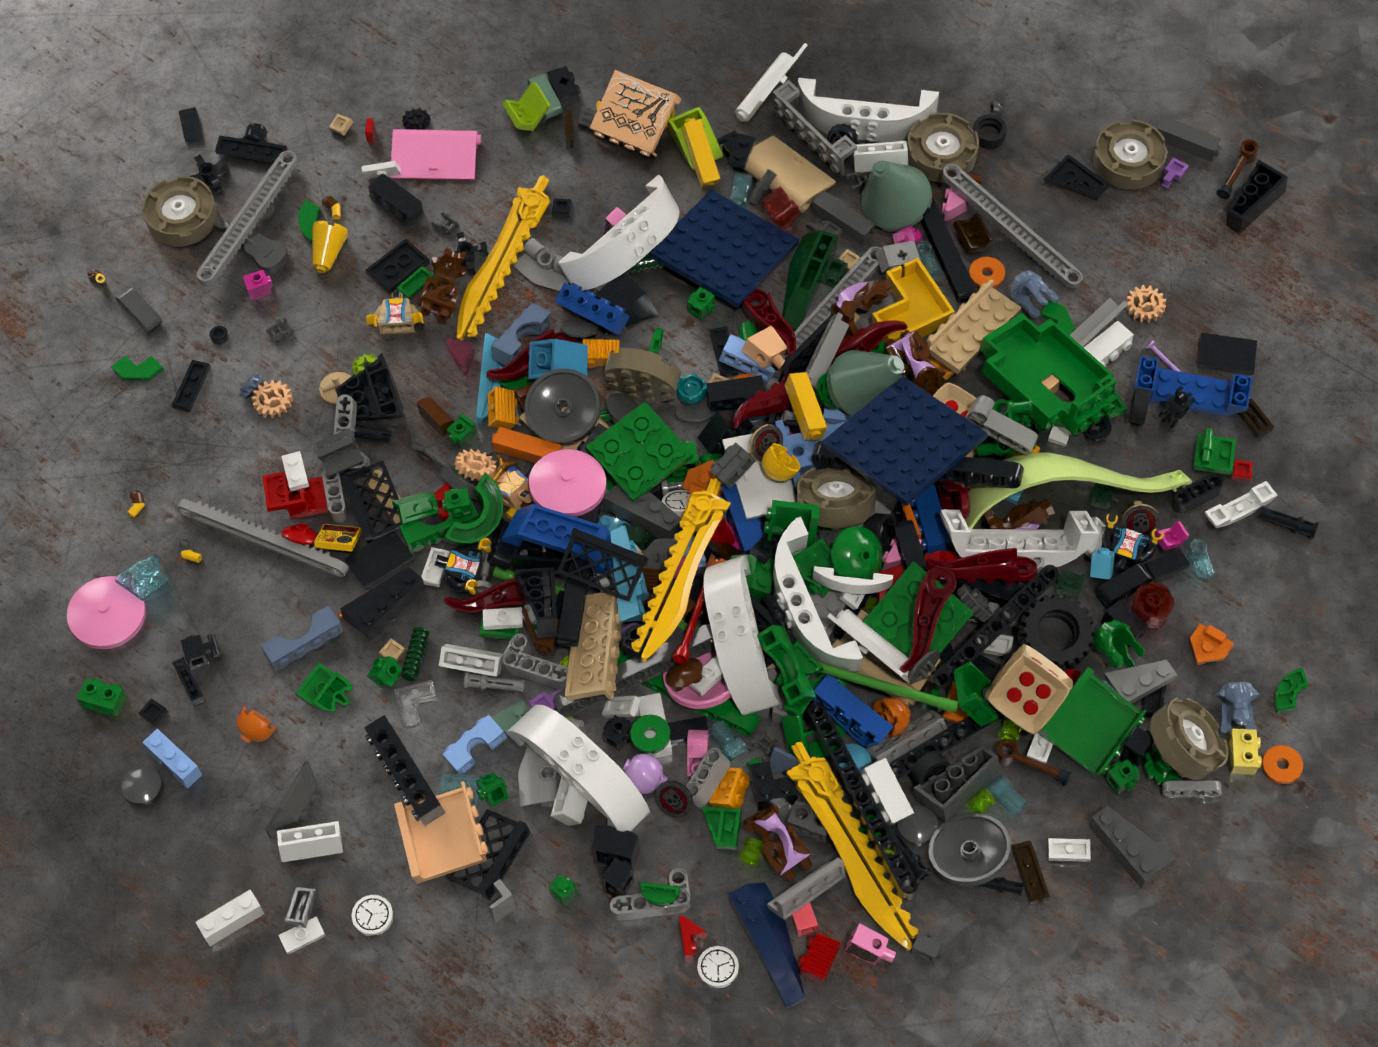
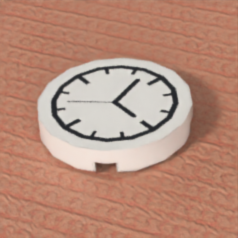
M674 490L664 495L662 502L679 517H682L691 494L688 493V490Z
M368 895L356 902L352 909L351 917L354 927L360 933L366 936L380 935L388 930L392 924L393 910L391 904L385 898L379 895Z
M715 946L708 948L701 954L698 959L697 971L699 978L707 986L720 989L729 986L736 979L739 963L731 950L726 947Z

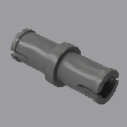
M767 169L762 179L757 181L756 187L748 197V200L757 205L763 194L768 192V187L777 175L770 169Z

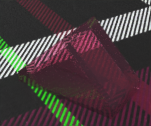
M452 338L445 339L447 349L463 376L467 375L475 355L474 344Z

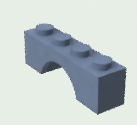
M533 303L528 308H525L520 317L512 322L509 329L504 330L501 337L493 342L491 346L492 359L505 366L511 363L521 353V343L518 340L526 335H541L550 325L551 312Z
M328 605L312 615V626L303 637L296 640H287L277 635L262 644L261 648L274 670L277 671L287 667L295 659L304 657L310 650L319 648L327 640L336 638L343 632L340 621Z

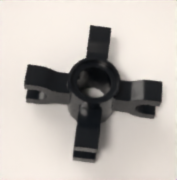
M201 155L194 157L199 173L190 175V177L201 180L207 186H212L216 194L223 191L217 176L230 171L226 160L223 158L213 165L209 162L205 163Z
M463 232L457 233L459 245L457 251L454 252L468 253L465 255L462 265L466 266L468 275L476 274L473 262L477 256L488 255L486 242L472 246L471 243L466 242Z
M1182 386L1177 388L1175 395L1167 401L1164 409L1158 415L1160 418L1163 417L1162 422L1165 423L1167 421V423L1171 424L1170 427L1172 429L1177 426L1179 420L1185 416L1189 407L1195 401L1194 397L1189 399L1192 396L1191 392L1187 394L1185 391L1182 392Z

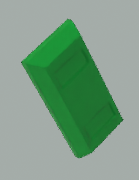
M421 266L396 289L410 299L423 288L427 276L433 279L434 275Z

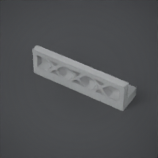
M1109 298L1070 336L1082 347H1085L1122 313L1128 303L1124 300L1118 306Z
M839 312L831 317L805 370L815 390H817L820 376L827 373L849 327V324L841 320L843 315Z
M930 710L911 721L908 728L901 735L890 738L888 735L880 744L866 750L875 759V762L886 758L890 764L946 731L947 726L941 715Z
M836 858L832 862H826L767 904L768 909L785 920L846 877L844 861Z

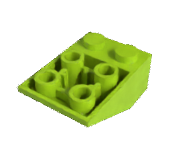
M700 107L668 119V133L692 170H695L681 129L686 120L695 118V120L701 119L714 160L716 161L724 157L708 119Z

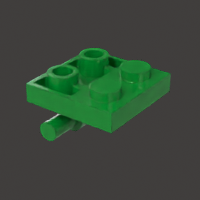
M1206 428L1205 434L1198 433L1193 469L1232 475L1236 439L1212 436L1213 429Z

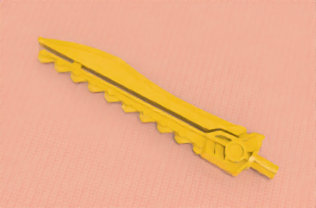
M544 175L539 177L534 188L518 187V197L513 199V205L493 249L478 272L468 283L458 315L456 337L459 342L463 341L467 332V337L470 338L478 335L477 326L485 322L484 313H488L491 310L490 302L498 298L497 289L505 285L504 276L511 274L510 265L518 261L516 254L524 250L523 242L531 238L530 229H534L548 207L550 199L543 191L549 182V178H546Z
M718 478L710 480L706 491L693 492L690 495L679 522L680 528L683 530L674 535L675 541L678 543L669 548V554L672 557L664 561V567L667 570L658 575L659 581L662 583L653 588V593L656 597L648 601V608L651 611L642 615L643 621L646 624L637 629V635L640 638L631 643L632 649L635 652H640L650 629L653 630L641 655L642 662H646L667 641L687 611L689 595L699 562L718 524L723 519V512H726L731 506L730 502H726L717 496L722 483L718 481ZM698 531L657 621H654L693 534Z
M795 743L791 748L800 764L793 767L792 770H788L786 775L792 781L797 782L796 788L802 793L833 841L841 860L844 861L854 893L862 906L888 935L903 946L906 951H910L913 945L909 938L915 940L919 934V929L909 924V920H911L910 913L900 908L902 899L892 893L894 885L892 881L884 878V866L875 862L877 853L875 850L867 847L866 844L869 842L868 836L859 832L860 821L850 816L852 806L842 801L844 792L841 790V786L825 758H810L803 743ZM897 918H898L899 921L901 922V924H902V926L904 927L905 931L907 932L909 938L907 937L906 933L904 932V930H903V928L901 927L900 923L898 922Z

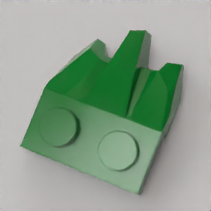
M318 663L295 695L313 708L335 712V703L342 707H346L351 703L344 695V692H350L354 687L339 673H334L321 663Z

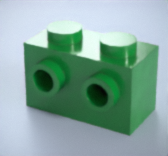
M86 678L76 699L83 708L117 718L127 696L119 685H108L99 679L91 680Z

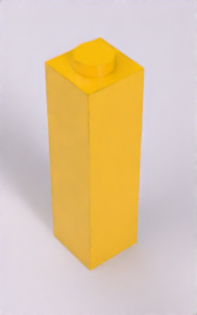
M695 118L686 120L681 129L700 187L718 184L720 181L719 172L701 119L695 120Z
M807 372L789 374L785 388L804 440L822 439L827 426Z

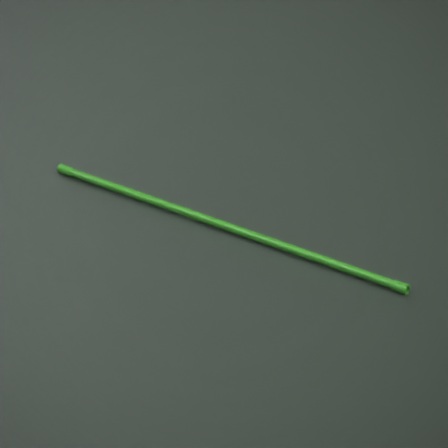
M495 567L493 577L506 581L515 578V572L509 569L503 571ZM555 584L556 595L559 594L560 590L565 591V587ZM680 621L678 627L686 632L688 623ZM819 662L824 669L820 673L929 704L952 713L957 712L958 701L937 697Z

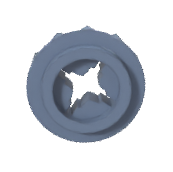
M260 373L254 374L242 386L239 395L242 398L247 397L259 385L263 376Z

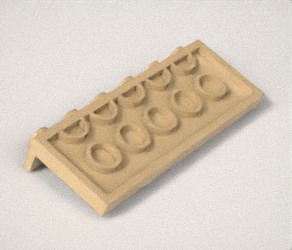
M992 279L987 284L983 283L979 291L973 293L966 304L963 303L959 307L956 314L952 313L947 323H942L934 335L931 334L926 340L932 357L957 374L981 352L979 349L983 337L1015 318L1021 311V306L993 288L994 280Z
M607 592L586 595L578 647L571 646L565 690V697L568 701L604 694L609 700L614 697V692L616 691L615 679L618 674L617 660L620 656L619 642L622 638L621 625L623 624L619 620L620 613H618L617 596Z

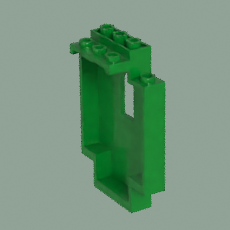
M1021 313L983 337L979 350L988 359L985 360L982 373L1013 401L1032 400L1033 412L1026 413L1044 430L1050 426L1054 427L1060 422L1075 436L1079 432L1086 431L1092 423H1098L1104 415H1109L1115 410L1117 397L1113 393L1115 392L1114 387L1117 381L1113 378L1114 374L1051 318L1037 327ZM1051 375L1055 376L1074 395L1075 400L1072 402L1060 400L1041 382Z

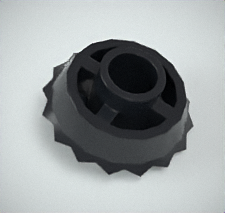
M845 123L837 124L828 132L827 140L831 145L845 135L856 145L860 143L858 140L859 135L856 134V130L852 129L851 125H846Z
M636 624L627 628L620 642L621 650L624 651V654L629 655L630 658L636 657L638 659L641 657L653 631L652 629H650L641 651L635 652L632 649L631 643L640 638L637 635V629L643 625Z

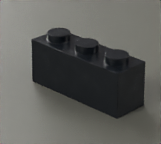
M383 173L368 186L371 200L381 204L387 212L393 213L399 221H403L407 225L423 212L422 203L419 199Z
M762 375L706 383L710 412L738 409L743 402L755 396L757 391L763 390L765 392Z

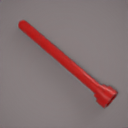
M704 584L700 589L696 606L693 609L681 646L675 649L672 656L673 660L680 664H686L690 657L688 647L705 602Z

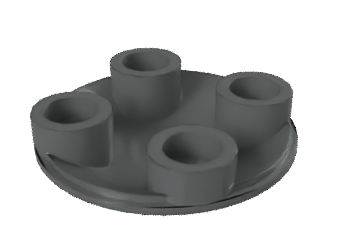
M622 393L611 394L605 401L607 410L612 416L611 419L614 423H617L638 407V404L631 397Z
M138 766L126 773L121 783V790L124 797L132 803L150 804L161 789L162 779L159 773L152 767Z
M912 805L911 808L914 813L898 821L897 829L907 841L915 845H922L931 840L932 835L938 828V820L936 815L927 807Z

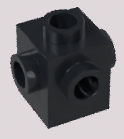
M616 715L612 721L608 720L604 727L603 742L621 751L624 745L631 741L630 731L632 724L630 720Z

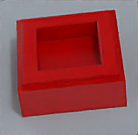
M367 118L365 135L368 143H374L375 125L373 118Z
M1234 459L1231 479L1250 482L1253 462Z

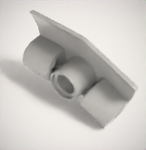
M535 238L527 241L524 246L526 253L515 264H512L536 285L560 292L564 282L569 283L558 264L563 256L551 253Z
M529 745L526 747L518 770L520 807L539 803L543 807H553L558 791V772ZM546 773L553 774L551 778L543 777Z

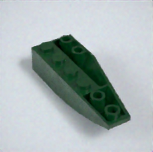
M822 230L803 235L790 262L782 317L794 331L802 324L837 249L838 235Z

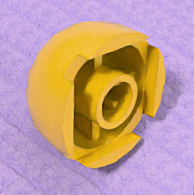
M776 443L772 444L763 455L762 466L765 471L764 474L770 480L788 481L798 473L801 466L794 455L790 457L786 453L788 451L787 448Z

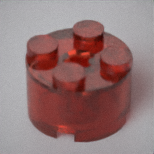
M779 187L774 189L760 204L763 208L767 209L768 214L784 230L800 216L799 213L801 211L793 200L788 201L789 197L786 192Z
M1151 582L1137 589L1131 610L1149 625L1148 628L1158 629L1169 620L1174 606V598L1165 585Z

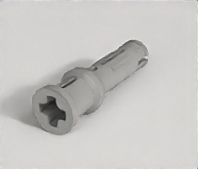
M466 671L464 689L472 687L480 688L481 691L490 688L524 692L525 680L490 677L485 674H472ZM497 682L513 684V686L497 684Z

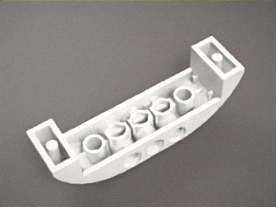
M798 78L800 95L797 98V103L808 122L828 134L833 126L845 123L846 125H851L852 129L856 130V134L859 135L858 140L896 142L908 139L911 127L918 120L922 121L929 118L930 114L937 113L939 92L921 90L919 107L816 97V79Z
M657 175L646 185L650 195L583 254L569 252L558 262L570 284L573 282L582 287L581 291H585L617 278L639 262L672 231L678 221L680 211L660 175Z
M960 510L940 511L943 525L956 551L962 558L993 550L1017 548L1018 556L1028 557L1036 562L1037 571L1046 565L1059 567L1071 562L1086 552L1100 534L1087 511H1069L1063 530L969 529ZM1019 569L1020 572L1026 571L1025 569Z
M798 517L782 534L774 561L773 581L778 598L776 601L786 616L784 618L787 628H791L795 638L818 662L849 671H858L861 669L863 656L856 640L835 648L832 647L791 554L807 546L808 532L802 518Z
M747 555L709 566L704 574L705 602L718 661L728 690L742 715L781 704L777 685L768 678L761 642L757 636L759 633L746 576L751 574Z
M535 705L506 732L520 747L524 743L528 744L608 819L607 825L622 832L626 830L632 831L650 814L648 805L641 793L623 770L573 723L555 710L544 705Z

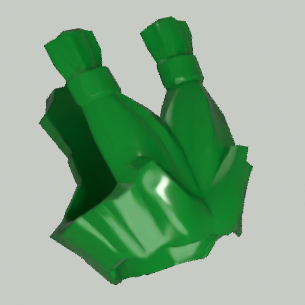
M1113 619L1111 622H1105L1096 630V634L1093 636L1095 638V652H1103L1108 657L1111 667L1116 669L1122 667L1124 663L1127 668L1135 667L1134 661L1131 660L1128 654L1127 645L1132 646L1139 657L1143 656L1146 650L1135 640L1133 633L1129 630L1130 626Z

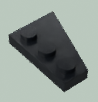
M1069 154L1044 178L1045 182L1094 199H1098L1109 188V184Z

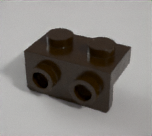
M975 213L970 220H956L953 224L968 253L985 252L993 241L978 213Z

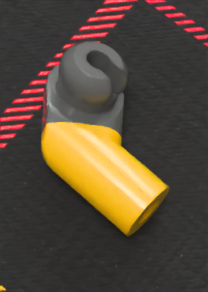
M188 539L180 540L178 547L181 557L200 563L202 554L192 551Z

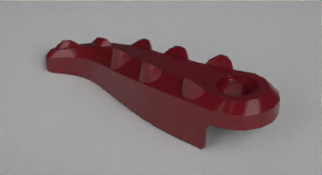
M756 289L743 301L741 307L748 316L749 321L756 324L760 331L770 326L775 329L787 346L789 358L796 350L794 330L778 312L770 292L767 294L765 291ZM753 301L760 302V304L756 306L750 303Z
M889 320L874 323L866 328H860L854 336L842 339L830 366L835 361V358L844 352L851 350L871 352L892 332L906 330L908 328L907 324L903 321Z
M554 329L534 340L559 339L578 343L576 337H569L563 332L554 333ZM530 344L507 366L488 370L486 372L487 378L505 381L518 379L523 376L528 377Z
M785 375L779 383H773L769 390L765 392L759 390L755 396L743 402L735 413L732 424L733 428L737 429L744 420L770 415V412L781 413L784 410H792L793 408L785 388L788 376Z
M937 480L935 488L942 510H960L964 520H966L970 514V497L968 494L970 488L964 487L965 484L960 482Z
M1017 548L993 550L952 561L926 560L928 570L938 566L947 567L952 570L956 579L965 580L969 584H973L976 579H984L988 584L993 583L995 579H1003L1007 585H1011L1014 581H1029L1037 575L1036 562L1031 558L1018 556ZM1019 569H1025L1026 571L1019 572Z
M938 566L932 568L920 584L914 611L912 652L908 660L900 667L902 673L912 670L915 664L930 650L941 612L957 584L955 574L947 567ZM940 576L946 579V585L943 588H938L935 584L936 578Z
M515 578L494 585L468 599L444 598L445 604L449 607L468 613H478L486 609L503 606L523 605L516 589Z

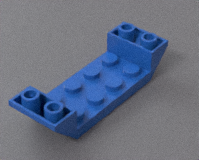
M1140 356L1135 388L1151 390L1149 402L1166 405L1167 401L1175 395L1177 388L1182 386V392L1185 391L1186 394L1188 392L1192 393L1189 399L1195 398L1189 410L1224 417L1248 410L1253 377L1234 374L1232 381L1158 368L1159 359Z
M531 504L517 509L501 540L518 547L525 540L565 553L572 537L571 532L573 528L611 542L610 531L605 526ZM575 542L572 548L574 556L584 552L582 544ZM598 550L589 553L592 563L603 559ZM586 554L579 557L588 561ZM613 558L606 560L610 570L613 568ZM604 562L594 566L596 572L602 574L608 572Z

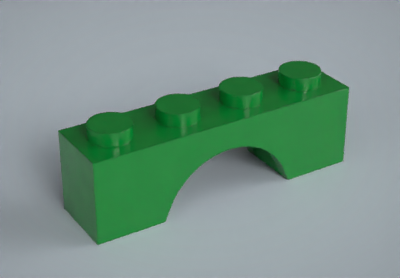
M471 498V514L458 518L450 517L438 525H427L418 519L400 525V532L410 552H418L426 546L440 543L454 521L462 524L476 521L479 515Z
M772 625L757 634L765 653L773 658L782 673L784 680L782 691L789 706L801 707L817 698L785 627Z

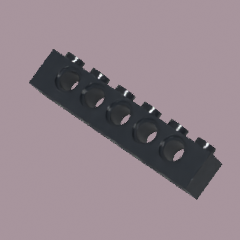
M383 715L365 726L364 729L368 733L365 738L370 746L375 745L377 748L374 752L378 759L385 761L386 764L383 767L389 776L393 774L395 777L392 782L397 790H403L404 795L402 798L407 806L412 805L414 808L411 813L416 821L421 820L426 826L445 814L446 812L386 716ZM425 799L423 803L418 804L420 800Z

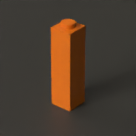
M499 427L491 440L495 452L534 464L551 452L563 450L560 444L548 442L503 427Z

